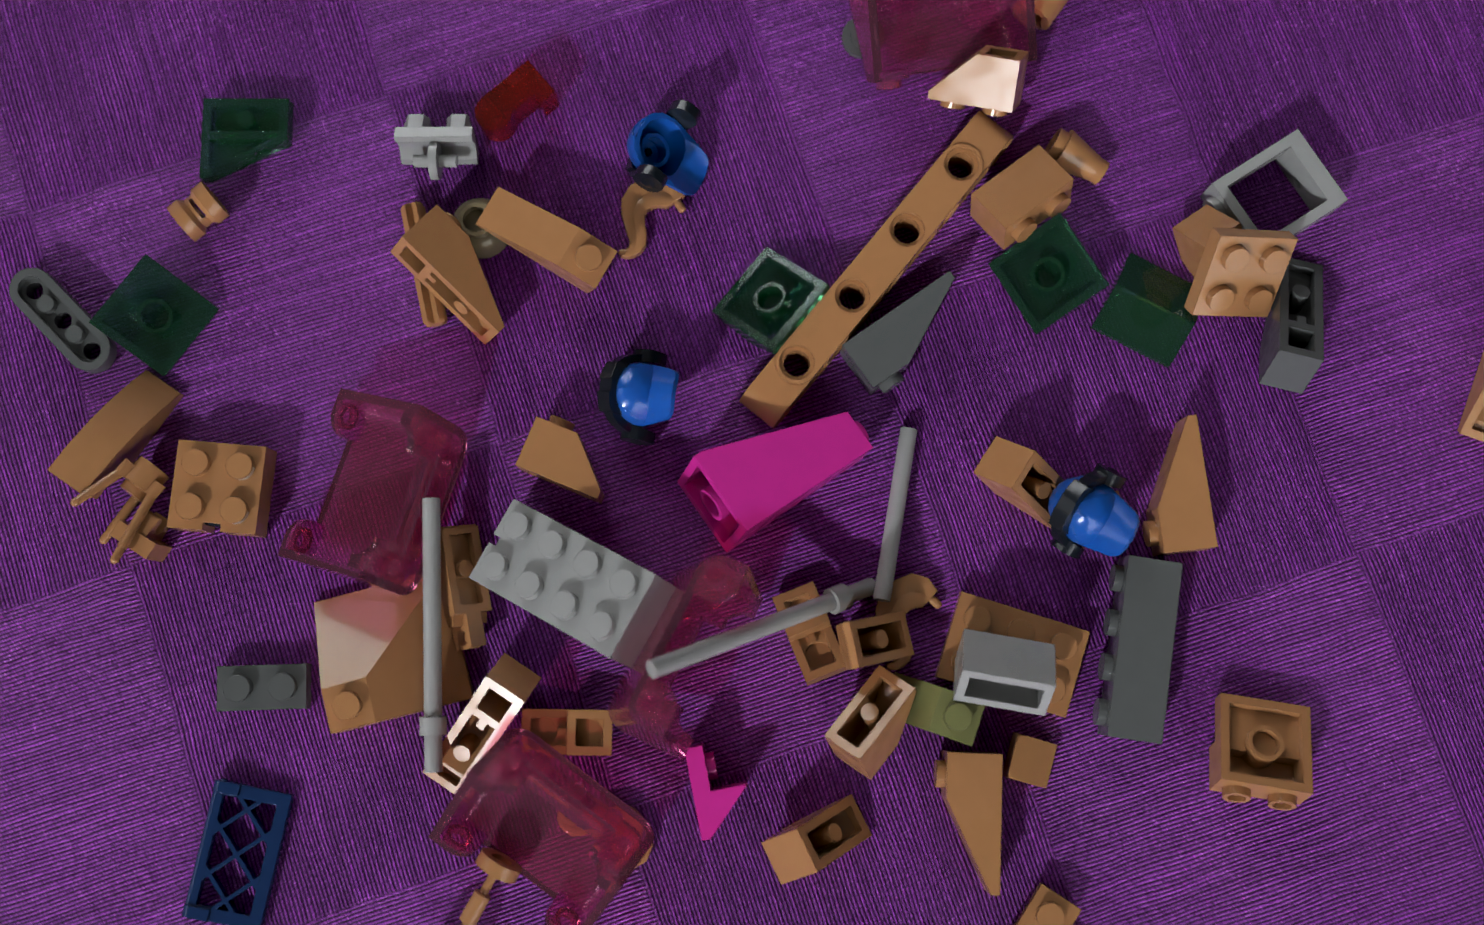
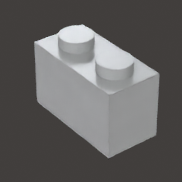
M964 629L955 657L953 700L1045 716L1056 688L1055 644Z

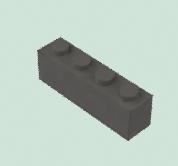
M1127 555L1118 558V565L1113 564L1111 567L1109 590L1114 591L1112 609H1107L1103 624L1104 635H1109L1107 653L1101 654L1098 665L1099 680H1104L1102 698H1096L1093 707V724L1098 725L1097 734L1156 744H1162L1183 563Z

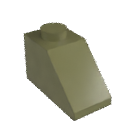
M894 672V675L915 687L917 691L906 724L968 746H973L985 705L953 700L954 691Z

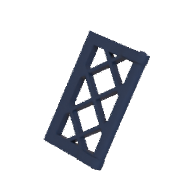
M226 778L215 779L186 902L182 911L183 917L223 925L264 924L295 794L234 782ZM226 795L237 797L244 810L223 823L220 817ZM248 800L256 802L251 805ZM263 803L276 805L272 827L269 832H267L254 811L256 807ZM248 814L261 837L240 850L226 827ZM220 832L233 855L212 868L209 862L216 834ZM264 841L267 848L260 876L256 877L243 854ZM236 859L250 882L231 895H228L215 872ZM207 877L222 901L214 906L199 903ZM253 886L256 893L251 914L238 911L232 899ZM225 904V906L227 907V909H225V908H220V907Z

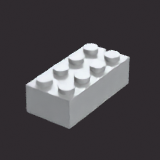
M513 499L494 532V535L500 537L496 545L488 542L469 578L608 658L632 669L677 587L649 570Z

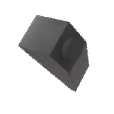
M1291 258L1269 315L1266 317L1259 351V384L1302 394L1324 361L1323 265Z
M950 271L842 345L840 355L869 395L878 389H881L883 394H885L905 380L902 373L910 363L955 278Z

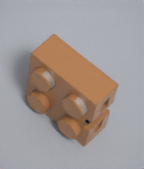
M179 439L167 528L214 534L215 527H220V532L229 535L266 538L277 452L264 446Z

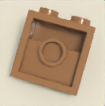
M1220 693L1215 698V742L1209 747V790L1222 792V799L1232 803H1246L1251 800V797L1267 799L1269 808L1283 811L1295 809L1297 804L1300 805L1313 795L1310 707Z

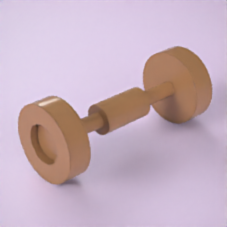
M483 847L475 863L488 876L481 889L474 890L459 917V920L462 922L461 925L477 924L491 899L488 893L496 879L509 884L516 883L522 872V867L515 860L492 848Z

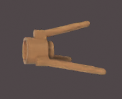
M142 456L134 463L125 458L114 471L70 501L71 506L77 507L121 477L125 479L120 487L130 494L131 497L99 538L101 544H106L111 539L109 534L119 520L125 521L137 504L141 502L110 557L112 564H117L120 561L154 501L165 489L163 485L169 479L162 470Z

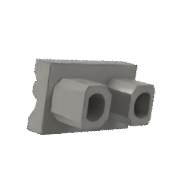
M409 114L404 127H395L394 140L399 146L402 165H413L414 168H428L431 180H441L443 168H457L458 165L479 164V150L474 130L467 114H451L447 117L446 127H432L430 117L424 114Z

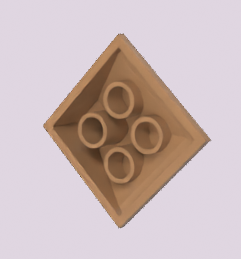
M423 574L314 602L320 686L330 733L348 732L423 712ZM441 597L442 706L469 700L474 695L464 650H456L452 628H448Z

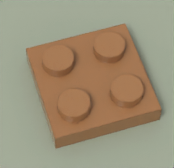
M1212 228L1186 299L1185 309L1191 315L1268 317L1298 238L1289 231Z

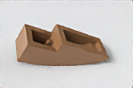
M145 370L107 402L85 424L48 468V471L77 492L82 493L85 489L114 471L125 458L134 463L184 395L150 371ZM102 490L92 498L98 499L104 492V490Z

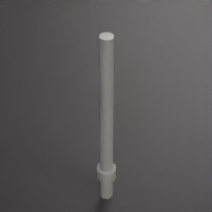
M431 497L422 498L424 716L419 717V736H424L425 773L443 772L442 735H447V716L442 715L440 498Z
M867 578L848 586L842 583L825 589L822 596L650 659L646 662L647 672L652 679H656L825 613L838 614L851 609L854 602L874 594L875 580Z

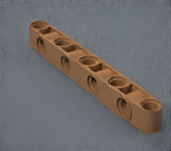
M981 110L978 111L749 385L739 402L771 428H776L840 352L842 345L850 340L997 162L1014 139V136L986 114H983ZM951 165H961L968 171L969 176L957 178L951 174L948 167ZM901 228L909 229L915 234L916 240L911 243H903L895 237L894 232ZM845 293H854L861 298L863 305L857 309H848L841 304L839 298ZM791 358H800L806 362L808 371L801 376H792L785 370L784 364Z

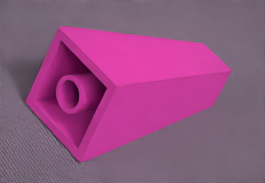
M847 411L701 451L692 458L677 482L727 553L859 462L873 446L869 442L866 429L861 423L854 421Z

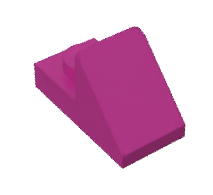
M704 743L687 746L684 748L701 840L704 841L713 837L746 788L747 781L712 788L711 780L719 779L714 751L705 753Z

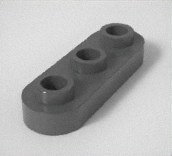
M26 268L19 271L12 278L9 285V295L13 303L72 365L91 374L102 373L113 365L117 357L115 341L53 276L38 268ZM39 287H43L42 296L35 299V291ZM71 316V325L63 329L62 323L64 319ZM100 346V355L92 359L91 351L93 348Z

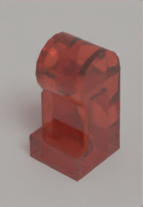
M527 60L479 100L475 108V118L484 136L489 140L501 142L511 138L516 131L517 124L521 123L538 108L547 116L560 105L553 88Z

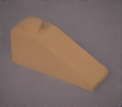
M497 187L475 224L585 293L596 289L618 252L580 227L500 187Z
M435 205L400 238L390 252L486 345L505 326L470 237L461 229L460 222L452 214L444 212L438 205Z
M1197 414L1188 415L1175 423L1146 512L1147 521H1144L1142 526L1143 538L1146 546L1152 548L1153 557L1205 551L1218 547Z
M504 653L484 678L443 740V772L425 773L423 770L422 773L457 797H460L531 695L541 677Z
M942 750V760H935L934 787L941 788V797L984 890L991 896H1000L1003 754L983 751Z

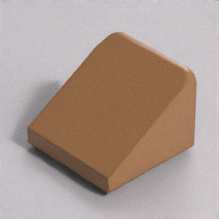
M1013 732L1002 776L1047 788L1057 744Z

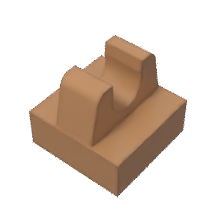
M149 510L128 548L147 560L163 562L172 550L171 546L162 541L169 529L167 528L168 519L158 512L153 513ZM119 520L109 535L120 541L130 522Z

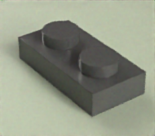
M311 663L217 666L216 712L311 708Z

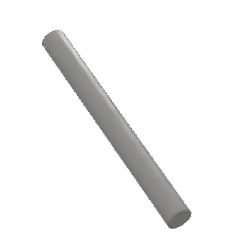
M910 427L900 428L873 594V599L881 602L891 601L917 437V430Z

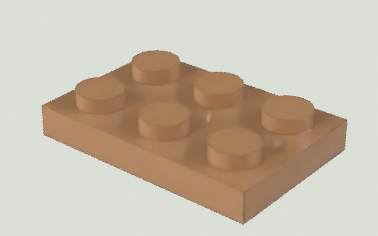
M963 591L959 592L934 677L954 683L955 657L964 629L1055 644L1056 688L1047 713L1066 718L1090 631Z

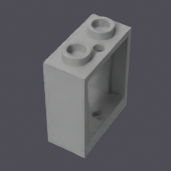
M1298 129L1214 181L1200 195L1203 206L1207 204L1240 222L1242 229L1258 230L1229 188L1275 160L1310 209V212L1280 230L1289 231L1294 236L1325 218L1348 200Z

